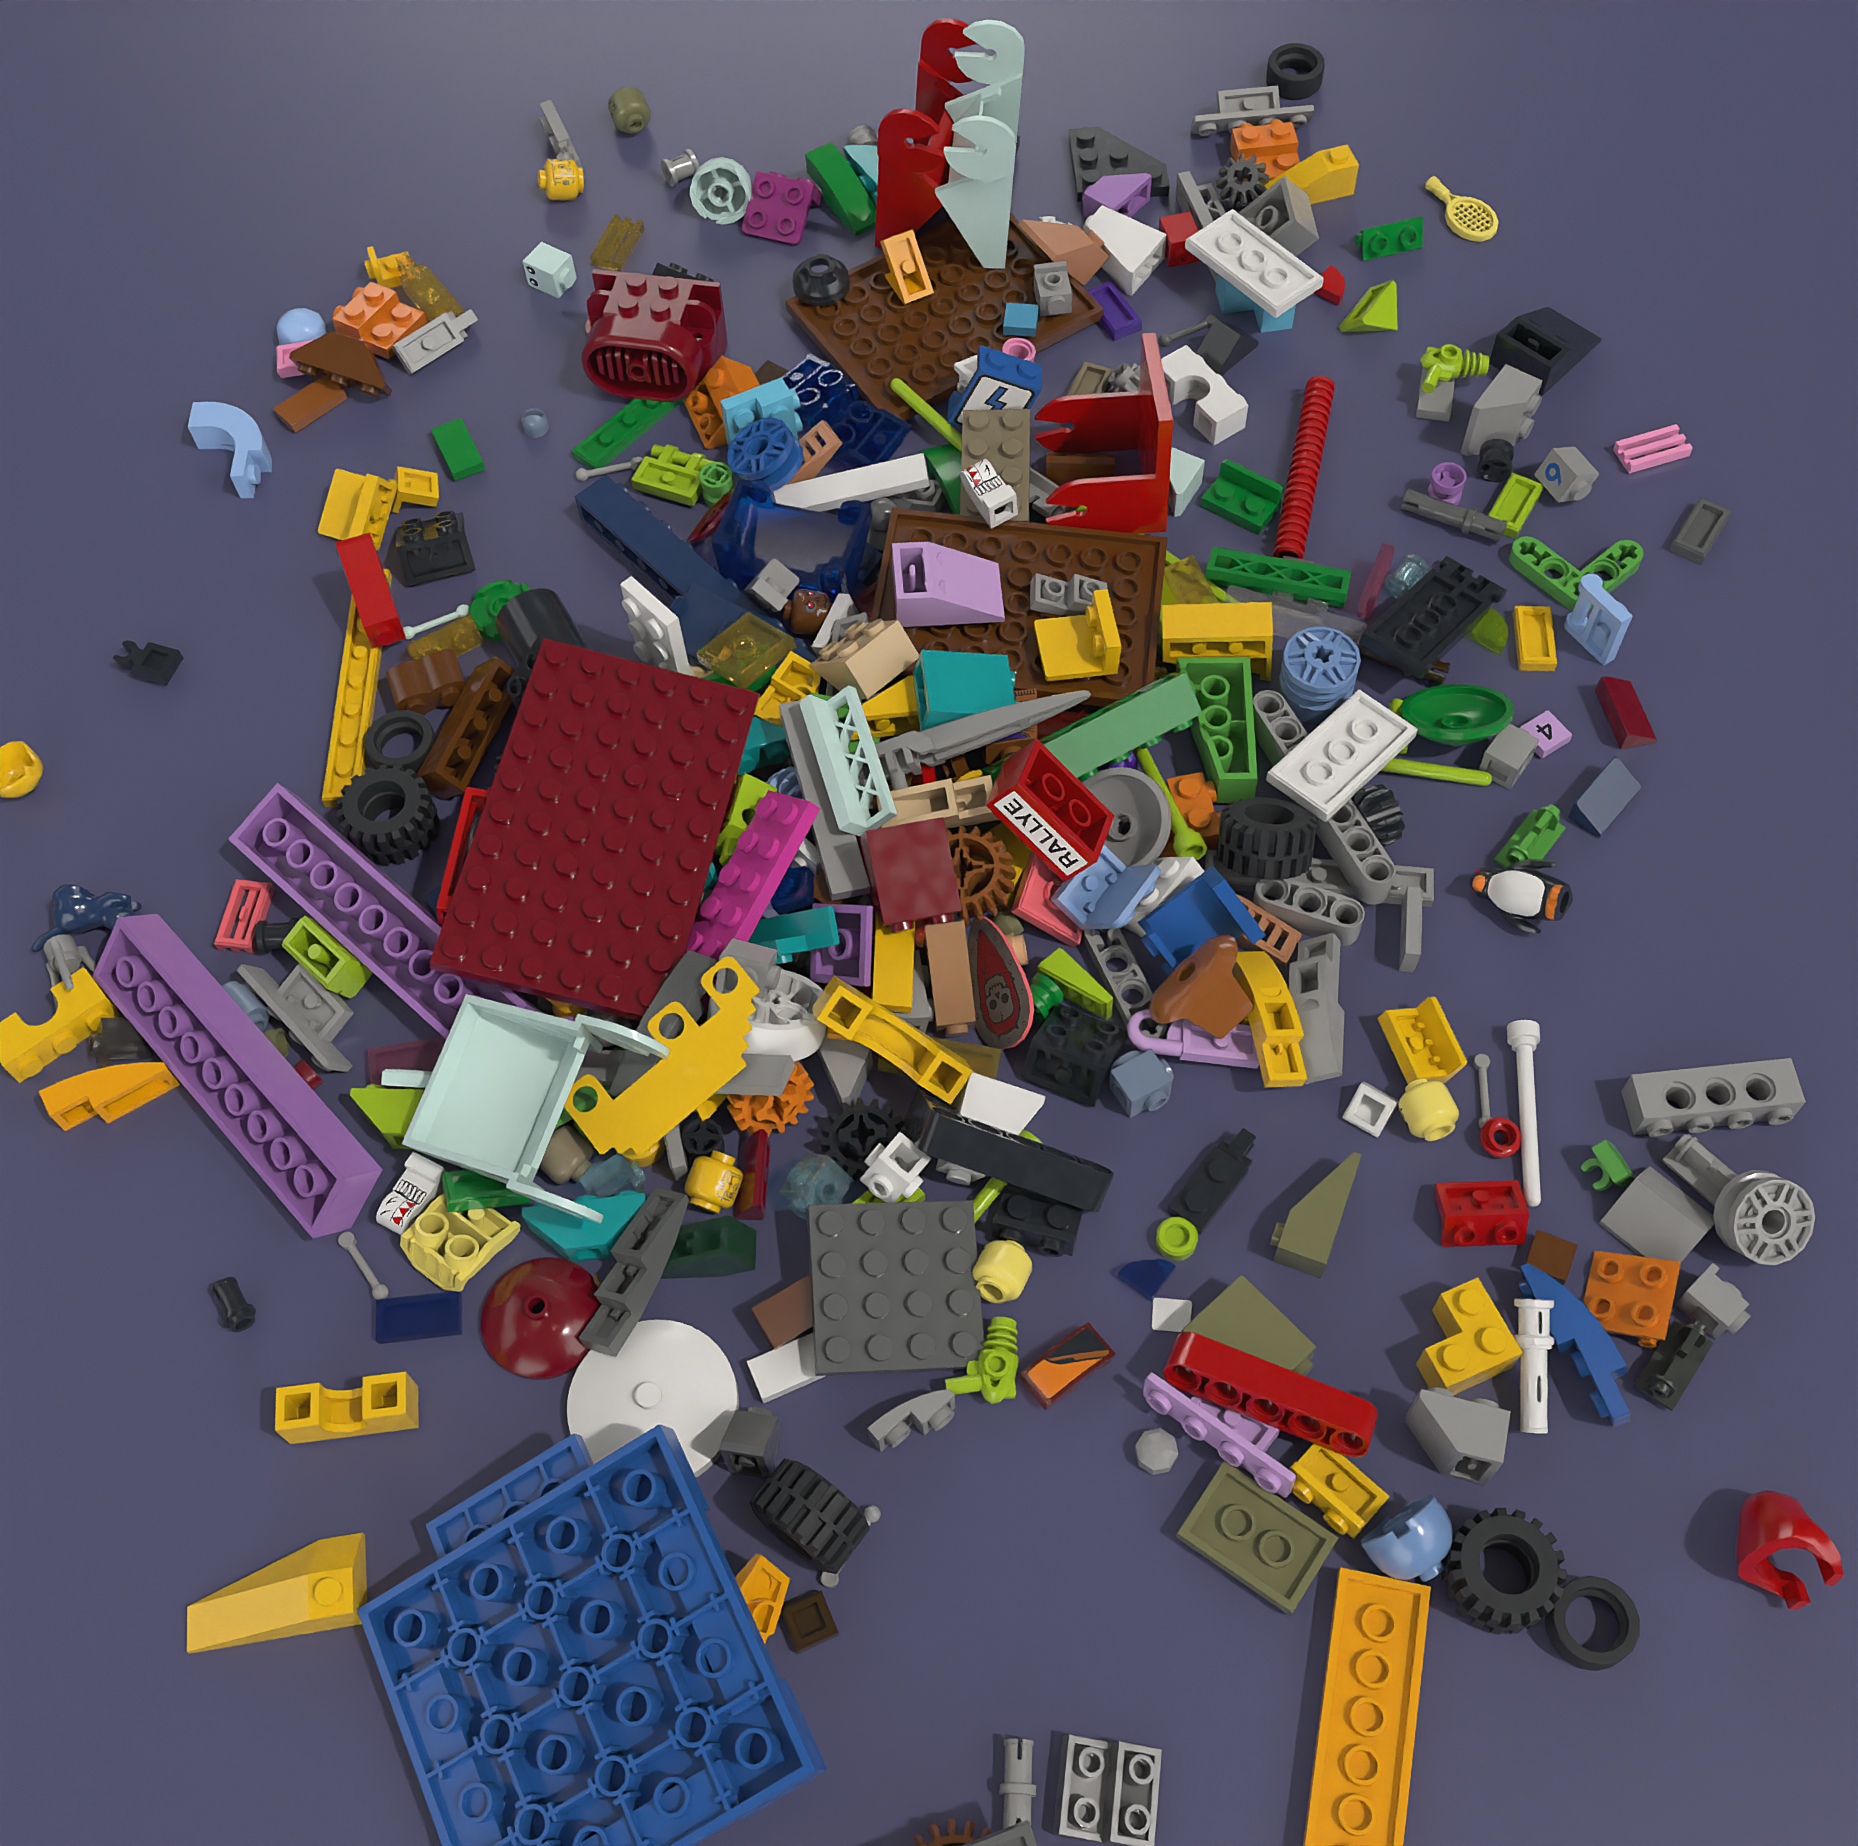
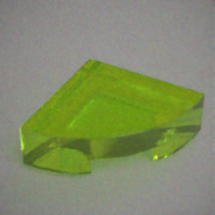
M1491 608L1472 630L1470 638L1501 655L1508 639V627L1503 617Z

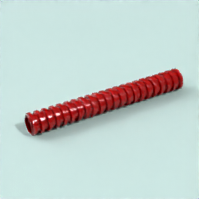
M1314 376L1306 382L1273 551V557L1276 558L1289 556L1304 559L1335 391L1334 382L1325 376Z

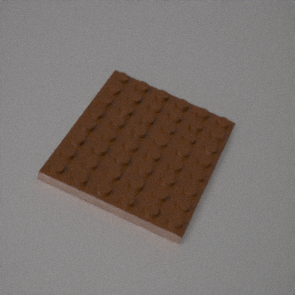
M1011 212L1005 269L983 268L953 220H950L915 237L934 291L932 294L903 304L885 277V274L890 273L885 254L882 253L848 270L850 277L849 291L836 303L824 306L810 305L801 301L797 296L785 301L787 312L888 429L918 414L891 389L890 383L894 378L901 379L932 407L950 398L954 390L958 391L959 374L954 370V364L977 355V349L980 345L1002 352L1003 344L1007 340L1023 338L1034 345L1037 353L1100 321L1101 316L1104 314L1103 307L1068 273L1072 290V313L1041 317L1038 313L1036 337L1003 335L1006 303L1037 305L1034 293V265L1054 262L1018 225L1020 221Z
M892 508L870 623L877 619H882V621L896 620L892 575V543L931 542L996 562L999 565L1005 622L903 627L918 654L920 655L921 650L1008 655L1009 668L1015 673V687L1013 691L1036 688L1037 698L1086 690L1091 693V696L1078 704L1105 707L1154 682L1168 537L1007 520L991 529L983 517ZM1036 573L1069 582L1074 574L1107 583L1121 642L1118 674L1056 681L1045 680L1034 631V621L1067 616L1030 609V583ZM917 660L889 683H898L907 676H912Z

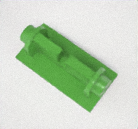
M1552 804L1541 807L1539 810L1533 808L1494 861L1503 867H1507L1521 860L1543 859L1566 829L1565 826L1559 823L1560 810Z

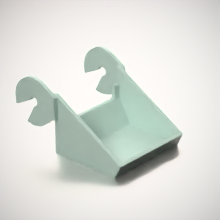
M983 20L974 22L963 29V34L985 49L994 50L996 54L989 56L981 52L955 51V59L958 67L967 77L978 83L990 84V86L945 103V109L955 123L952 125L954 137L952 147H944L945 157L950 164L948 184L935 188V194L983 268L1005 269L1025 45L1023 37L1014 27L1002 21Z
M466 994L402 1144L418 1152L507 1184L506 1188L534 1201L581 1219L586 1218L601 1224L604 1215L568 1199L544 1191L545 1189L535 1184L533 1180L587 1049L599 1054L602 1051L603 1046L592 1034L645 1056H649L652 1053L667 1060L670 1049L646 1035L609 1021L577 1014L575 1021Z

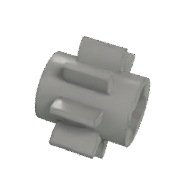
M1127 363L1119 365L1109 376L1108 380L1113 386L1108 392L1139 391L1140 365L1137 366L1136 363H1133L1131 366Z

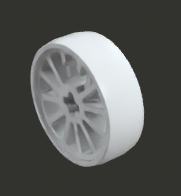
M781 969L777 988L775 990L770 989L764 999L754 997L751 1000L756 1011L748 1017L752 1030L744 1036V1040L749 1045V1048L742 1054L791 1055L793 1061H797L816 1052L823 1042L827 1026L816 1019L811 1008L823 990L810 979ZM725 989L723 994L729 993L731 990ZM711 996L709 998L707 1021L721 1010Z

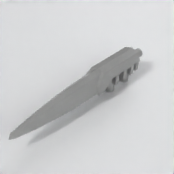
M1081 690L1014 703L958 718L919 732L913 730L877 743L875 747L886 781L891 779L893 791L908 788L905 774L913 772L915 776L922 774L920 763L929 767L944 763L946 759L987 745L1046 720L1086 700L1091 696V693ZM863 763L858 777L860 785L865 787L870 774L869 766L866 763Z

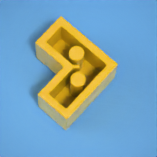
M1478 1277L1440 1294L1432 1312L1447 1339L1425 1348L1416 1366L1429 1388H1443L1455 1395L1512 1369L1523 1354Z

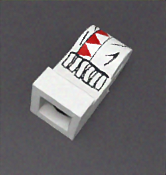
M987 459L960 472V478L967 494L991 529L1018 515L1016 493L1010 485L1006 486L1000 476H997ZM1003 505L1006 506L1003 512L995 514V509Z
M414 1151L404 1164L406 1167L405 1172L394 1186L393 1192L382 1201L376 1215L377 1223L400 1235L415 1223L416 1219L424 1213L432 1201L444 1193L442 1172H446L445 1169Z

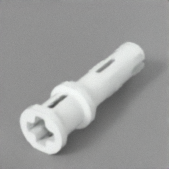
M1514 1299V1306L1518 1307V1334L1514 1336V1339L1523 1352L1520 1356V1431L1548 1433L1547 1349H1552V1345H1554V1338L1550 1336V1309L1554 1308V1301Z

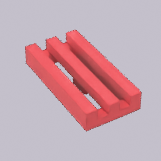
M235 880L214 942L217 950L225 951L226 948H230L232 952L240 953L242 949L248 954L255 953L257 947L256 926L259 920L266 919L275 892L272 883ZM245 890H249L245 905L242 906L239 915L240 920L234 938H230Z

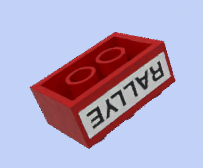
M1035 739L1005 760L985 804L997 819L1001 820L1017 835L1019 840L1028 846L1064 882L1098 861L1115 816L1038 739Z

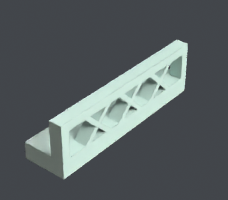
M848 685L828 701L810 694L801 700L799 704L839 830L861 837L865 831L878 829L898 814L856 688ZM848 702L850 709L843 724L840 723L836 710ZM853 732H857L860 739L855 755L850 754L848 748ZM863 763L868 764L870 769L865 787L860 785L858 779ZM877 795L883 810L871 817L869 807L873 796Z

